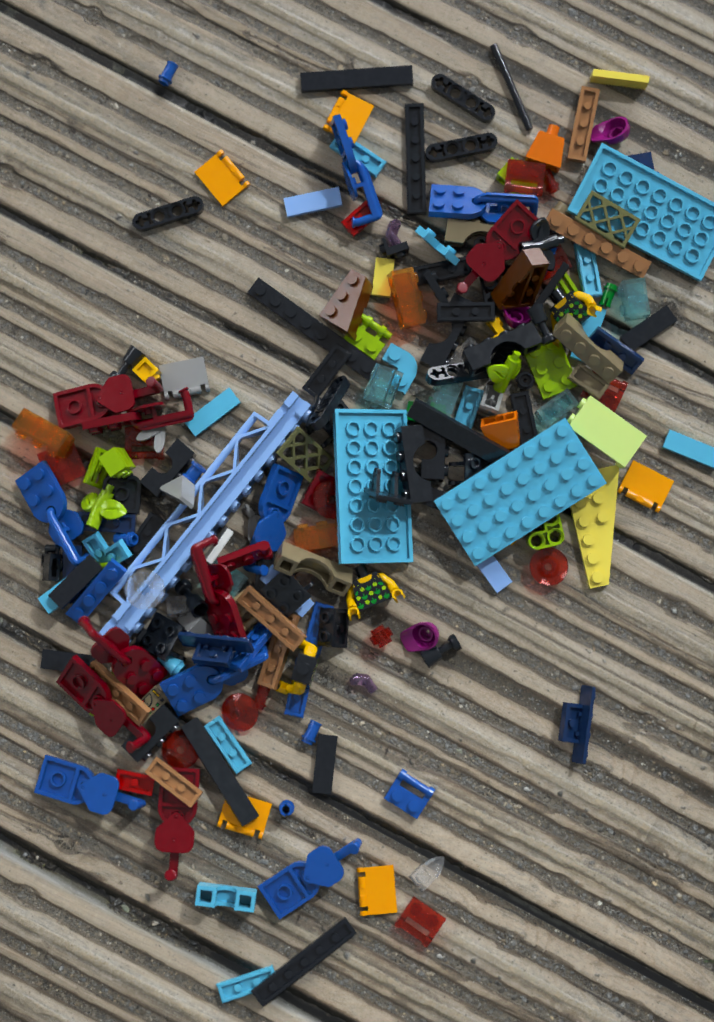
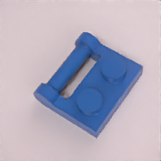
M402 768L384 799L418 819L435 789L416 780ZM401 781L407 782L424 793L423 798L401 786Z

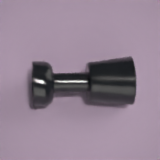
M543 303L526 310L530 320L535 326H539L543 334L541 338L543 341L542 346L556 341L557 338L552 335L553 332L550 333L545 323L548 321V317Z
M130 345L123 357L124 364L118 372L112 371L109 376L126 374L130 367L134 368L146 355L133 345Z
M181 580L175 586L176 593L187 598L186 604L193 617L198 618L205 615L209 609L208 603L198 594L191 592L192 584L189 580Z
M454 634L448 637L449 642L439 648L435 646L430 650L420 652L428 668H431L443 659L442 654L452 648L454 651L462 649Z

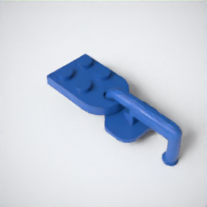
M340 114L332 117L330 125L343 160L342 168L351 199L355 201L358 197L356 189L362 187L371 213L359 218L352 217V228L381 219L383 213L368 168L362 162L355 159L352 149L354 148V143L346 132L348 130L345 118H341ZM358 173L361 183L357 184L355 177L352 178V174Z
M432 184L429 217L474 219L480 216L487 223L495 224L516 199L525 207H529V211L537 216L539 200L535 195L483 193L475 187Z
M41 461L15 480L33 515L39 521L49 523L48 532L53 542L63 548L74 566H78L89 553L87 552L83 556H79L72 541L82 535L84 523L76 511L67 509L65 493L47 461Z
M272 464L259 500L258 511L260 519L258 520L250 545L261 541H268L272 551L279 549L286 536L284 522L291 514L304 478L299 473L279 464ZM256 561L251 565L243 566L244 570L257 575L267 576L269 572L266 565H255Z
M265 643L243 672L228 667L197 664L160 682V687L179 717L215 699L221 693L223 684L233 686L244 681L248 676V669L269 658L267 645Z
M45 755L34 793L73 805L86 803L90 811L102 815L108 814L113 810L115 801L127 804L131 811L146 806L145 800L118 792L119 781L114 776L105 773L94 775L86 766L51 755Z
M356 838L335 853L328 846H319L307 855L306 861L293 862L259 884V890L278 919L280 920L317 894L320 885L331 887L343 878L344 869L339 861L350 853L357 854L362 845V840Z

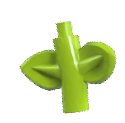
M514 351L512 355H509L504 364L487 367V374L490 380L494 382L493 389L495 391L505 393L510 380L517 377L522 364V359L519 358L521 355L519 351Z
M107 484L105 490L102 489L99 496L97 493L92 492L82 499L81 508L85 512H90L86 522L87 526L98 530L102 518L115 520L127 514L126 508L117 500L112 499L114 496L112 494L113 485Z

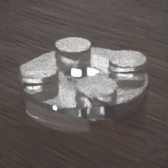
M141 570L128 578L125 584L127 599L138 609L146 610L156 607L165 595L163 579L153 571ZM147 584L149 585L150 593H146L144 596L141 594L140 587H144Z

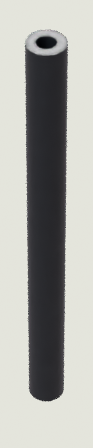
M497 43L492 44L490 48L526 131H530L533 129L532 123Z

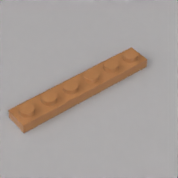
M551 208L546 217L551 231L560 236L563 235L569 241L640 279L644 278L652 263L627 248L622 249Z

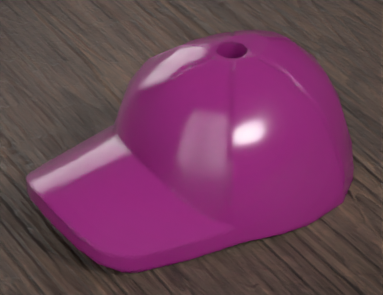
M620 116L595 125L592 129L591 141H606L611 145L623 142L630 133L628 120Z
M529 306L504 309L503 316L506 323L514 329L522 323L528 324L530 318L526 310L529 309Z
M420 622L401 632L400 638L405 649L409 652L430 650L436 646L439 640V630L433 623Z

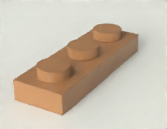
M157 756L145 771L147 775L190 808L193 807L203 791Z

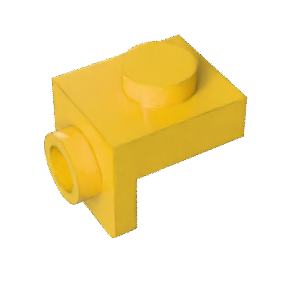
M495 317V322H485L495 334L494 337L499 336L501 332L505 331L502 327L504 324L499 317Z
M146 357L132 369L145 383L146 379L150 376L159 381L162 374Z

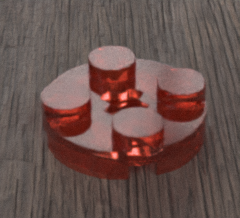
M335 480L320 483L313 492L314 509L325 518L337 519L336 501L335 503L328 504V496H336Z

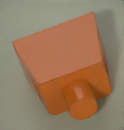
M550 124L547 132L539 131L526 155L524 163L558 173L561 167L565 140L563 137L557 136L560 127Z
M517 410L481 419L480 427L485 437L510 451L519 447L520 431Z

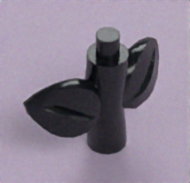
M541 217L529 229L532 241L519 242L518 249L519 253H521L523 249L540 248L549 262L547 271H554L555 256L551 249L557 248L559 244L564 243L563 235H550L549 222L545 217Z

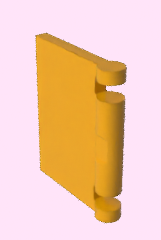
M342 90L341 95L347 99L338 98L326 122L330 124L332 117L340 114L341 118H345L347 122V135L352 138L355 144L374 105ZM325 124L323 130L333 134L332 128Z
M219 150L194 173L224 207L239 193L249 187L250 183L246 181L241 186L240 182L245 177L227 156L222 160L219 159L224 154L222 150Z
M633 460L617 492L621 494L625 487L628 489L625 493L626 497L649 509L656 503L658 505L655 508V512L659 513L674 481Z
M248 797L259 816L242 827L225 800L217 827L221 828L223 820L227 821L226 830L254 837L255 830H259L258 839L262 840L272 803Z
M384 865L357 868V872H365V876L357 877L359 906H368V911H360V916L397 913L394 866Z

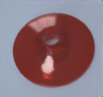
M551 547L543 548L532 556L530 572L538 583L545 586H553L560 583L566 577L568 561L560 550ZM546 563L551 564V570L545 569Z
M235 693L225 699L222 705V717L225 723L233 730L246 731L256 724L258 708L250 696L243 693ZM235 711L239 712V717L235 714Z
M177 730L173 734L170 733L165 738L166 741L162 745V754L170 766L188 768L196 763L199 757L182 730ZM179 746L184 748L183 753H178L177 748Z

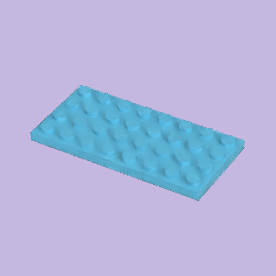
M601 143L567 212L577 216L591 190L595 191L641 219L627 244L699 282L702 281L714 257V202ZM592 196L590 200L591 207L602 205L600 200ZM610 206L606 207L608 217L619 215L617 210ZM603 208L592 210L595 221L605 219ZM589 211L581 215L580 218L584 221L592 222ZM623 217L625 227H632L635 221L628 217ZM620 218L610 221L612 231L622 229ZM606 222L596 224L598 229L606 233L609 232ZM623 232L613 234L615 238L624 241Z
M334 409L333 438L339 564L413 562L411 505L403 507L394 505L390 501H387V503L377 502L375 499L370 498L368 493L364 492V487L372 489L373 471L375 468L381 469L380 491L389 493L391 474L393 471L398 473L400 471V464L396 459L398 449L397 444L394 442L395 429L401 426H407V410ZM398 477V494H401L403 485Z
M563 418L434 500V503L474 566H477L607 483L567 419Z

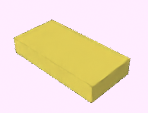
M376 257L371 296L390 298L395 259Z

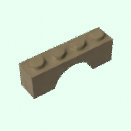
M448 218L444 245L462 248L472 237H486L494 224H483L479 220L464 221L463 219Z
M569 313L555 324L552 335L608 384L622 373L624 362L611 350H603L594 344L586 335L582 324Z
M284 541L275 554L274 570L289 576L296 572L310 573L324 584L327 591L342 597L345 596L352 585L353 569Z

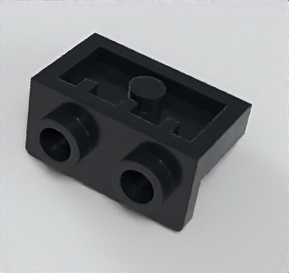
M320 608L318 646L347 648L348 609Z

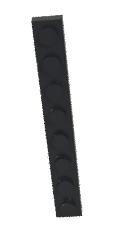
M259 277L247 292L251 297L327 352H330L336 343L340 344L352 354L345 365L370 382L381 367V365Z

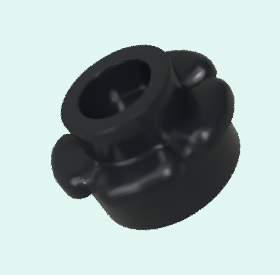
M523 371L517 375L516 382L520 389L528 390L533 387L535 378L528 371Z

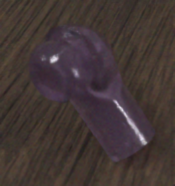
M398 219L390 221L386 230V237L392 246L402 243L397 236L401 227V222Z
M355 673L350 677L349 681L352 686L363 685L370 694L378 689L367 674Z

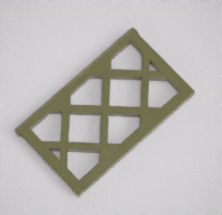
M591 190L577 216L574 217V220L622 249H625L628 240L641 220ZM592 196L600 200L602 205L591 207L590 200ZM610 206L617 210L619 215L608 217L606 207ZM603 208L605 219L595 221L592 210ZM589 211L592 222L588 223L580 218L584 212ZM623 217H628L635 221L632 227H625ZM620 218L622 229L612 231L610 221ZM606 222L609 232H602L597 228L596 224ZM623 232L624 241L622 243L614 239L613 234Z
M299 426L295 428L276 452L309 483H311L312 479L308 476V471H317L319 469L325 472L334 462V458ZM298 433L304 436V441L295 442V437ZM308 444H313L316 447L315 453L308 454ZM304 445V454L295 456V446ZM291 447V457H286L283 452L286 448ZM325 455L328 460L325 464L320 465V456ZM316 456V466L308 467V458ZM304 458V468L297 467L295 460Z

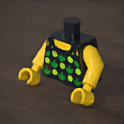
M557 288L550 294L557 302L550 309L552 330H554L555 324L567 313L582 324L590 316L596 318V311H602V308L597 306L590 294L581 291H571L565 295L560 288ZM558 339L552 342L555 346L560 347Z
M365 564L359 565L354 568L358 579L352 581L346 596L349 620L352 621L351 616L353 614H357L358 619H360V611L391 598L398 603L397 596L402 595L405 598V595L398 588L394 580L384 573L375 571L369 574Z
M306 640L298 647L302 650L299 652L291 684L280 680V687L276 690L277 692L285 695L288 693L302 695L305 689L310 690L320 654H317V647Z

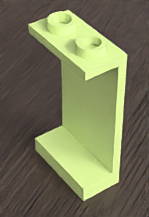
M591 395L587 399L583 397L577 405L579 410L576 414L572 413L567 419L568 423L575 433L616 461V466L621 469L625 468L647 436Z

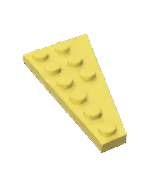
M616 465L598 469L607 484L570 506L589 589L609 585L619 467Z

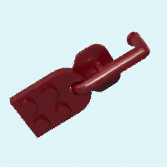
M518 199L490 228L486 235L485 243L476 244L467 254L466 263L472 269V272L463 282L457 285L456 294L462 295L466 293L470 285L479 276L487 282L495 281L504 271L505 261L511 260L519 254V242L531 241L529 229L538 218Z
M125 374L109 377L103 386L88 384L53 393L59 430L63 431L82 426L81 422L107 417L111 411L114 413L129 411L134 407L136 399L160 394L163 392V387L153 376H150L146 379L147 387L133 390L131 379Z
M185 387L178 392L182 396L185 411L157 416L156 410L166 408L164 402H155L132 408L124 414L81 422L83 430L94 436L103 434V430L119 431L122 430V426L127 425L146 431L189 422L194 418L189 388ZM141 413H145V415L152 414L153 418L143 420Z
M211 535V537L199 541L190 548V554L205 601L209 605L207 611L208 620L214 635L247 638L236 602L230 595L233 580L229 569L223 564H207L203 549L218 544V537Z
M87 616L79 618V626L96 642L90 650L92 657L101 664L111 663V670L115 677L139 698L142 699L169 673L145 649L135 645L129 646V635L121 628L113 627L104 635H101L93 628Z
M77 654L73 656L56 683L85 711L94 714L96 726L106 736H115L123 725L138 739L126 743L127 752L133 753L151 739L150 733L142 725L138 726L127 716L125 710L115 700H112L111 691L106 682Z
M171 767L199 788L201 769ZM160 785L158 813L163 823L155 830L154 844L157 850L170 852L169 870L165 872L164 876L167 881H175L178 877L179 853H188L194 846L195 831L189 823L193 821L197 814L198 800L190 808Z

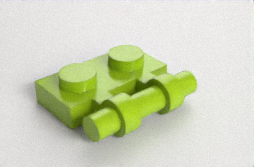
M362 314L363 324L361 327L358 326L356 341L346 335L343 339L375 361L385 347V344L380 341L381 338L385 337L389 340L393 334L384 325L381 326L373 321L374 318L370 315ZM368 327L377 332L375 337L366 331Z

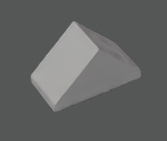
M486 384L477 412L489 416L497 415L504 393H499L493 389V385Z
M183 475L160 487V490L173 500L190 509L194 507L195 485Z
M189 608L177 618L178 622L185 627L187 632L214 635L211 625L202 616L198 618L193 617Z

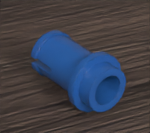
M167 61L162 74L158 76V82L166 87L172 84V78L178 69V65L172 61Z
M134 532L116 533L113 536L114 543L123 539L129 547L135 546L139 540L138 535Z
M311 719L305 734L302 735V741L309 745H312L313 742L316 743L315 738L322 724Z
M284 800L279 805L280 813L283 816L291 815L295 808L290 800ZM286 805L290 808V810L285 811L283 807Z

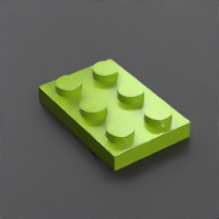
M559 342L560 347L550 343L545 346L541 345L539 350L524 355L529 369L535 378V383L542 400L578 387L567 379L573 370L561 342Z

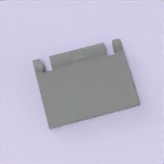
M204 357L159 365V370L162 372L161 380L165 400H170L168 392H173L174 399L181 398L182 396L178 392L185 387L189 388L190 395L202 393V385H205L206 392H210Z

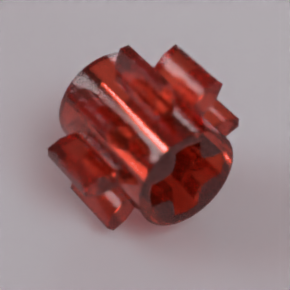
M382 624L370 631L372 637L369 639L373 646L378 644L379 648L392 642L390 636L393 633L389 627L385 628Z

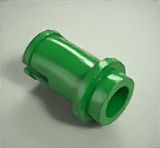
M606 283V286H603L604 291L599 305L603 306L607 299L605 308H610L613 297L618 290L616 285Z

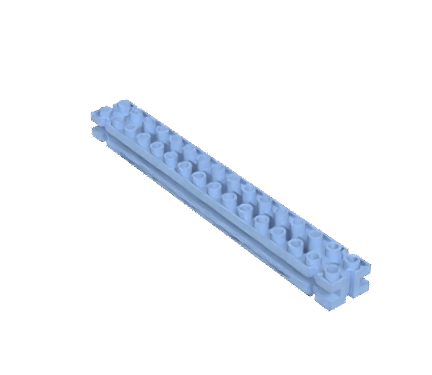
M292 391L269 421L255 411L251 414L195 484V496L199 493L197 514L177 520L187 508V506L180 503L128 567L123 577L110 590L109 593L121 603V606L112 615L109 622L100 630L99 633L101 635H104L113 627H119L129 635V644L132 642V634H138L145 625L143 624L144 620L153 616L157 610L155 608L156 605L165 601L169 595L167 593L168 590L172 587L175 588L176 584L181 580L179 578L183 572L187 573L192 567L191 546L205 538L211 537V535H217L215 533L219 527L223 528L228 522V515L231 512L235 513L240 507V500L250 495L253 490L252 485L262 480L265 475L264 470L267 467L271 468L272 464L276 462L277 450L297 426L300 427L302 422L307 423L312 413L311 405L307 401H304L298 394ZM257 419L264 425L262 428L248 432ZM261 436L239 463V443L241 440ZM234 449L233 469L212 476ZM227 479L204 507L205 485L208 482ZM192 522L170 549L169 530L172 526ZM164 536L162 558L142 564ZM158 565L135 593L134 574L136 571ZM128 581L127 597L125 599L118 592Z

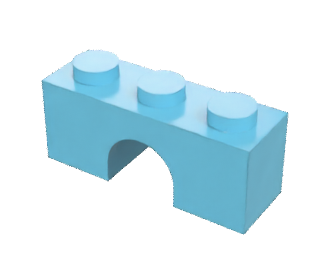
M199 882L195 905L215 908V906H227L234 908L236 911L254 913L258 889Z

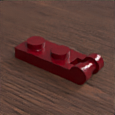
M261 541L216 559L218 564L225 565L232 572L236 568L251 565L260 559L270 560L273 557V552L268 541Z

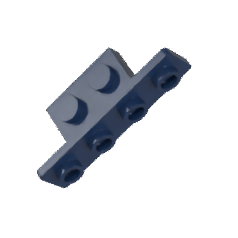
M179 632L177 635L183 646L196 647L192 657L194 664L230 668L235 652H254L250 639L245 637L237 638L193 632Z
M581 686L579 704L563 702L558 741L574 743L572 762L584 765L588 757L591 720L593 718V705L596 697V688L592 686Z

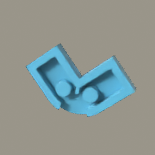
M419 225L415 230L422 239L435 248L445 259L453 265H457L460 261L455 256L457 252L450 245L445 247L435 239L436 234L430 228L425 230Z
M391 343L382 358V361L398 369L389 386L406 395L416 377L417 363L409 352Z
M99 531L82 541L89 554L101 563L109 562L111 558L120 563L132 556L123 539L108 546Z

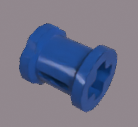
M193 460L190 468L182 475L195 485L201 474L206 472V469Z

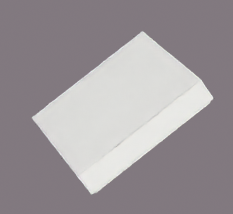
M224 527L218 536V544L211 546L205 555L207 562L213 564L233 535V531Z

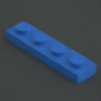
M111 558L65 614L77 623L80 617H88L123 577L127 569Z

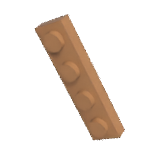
M586 86L581 87L567 160L584 164L586 162L600 89Z
M251 585L247 586L236 600L293 652L307 638L299 628Z
M291 614L287 619L297 627L300 616ZM274 634L268 648L269 658L263 663L257 684L277 690L290 649Z
M96 659L93 660L89 667L106 682L111 691L112 700H115L125 710L127 716L138 726L142 725L152 710L122 684L103 664L99 663Z

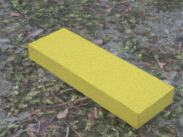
M593 69L590 83L646 89L649 83V76Z

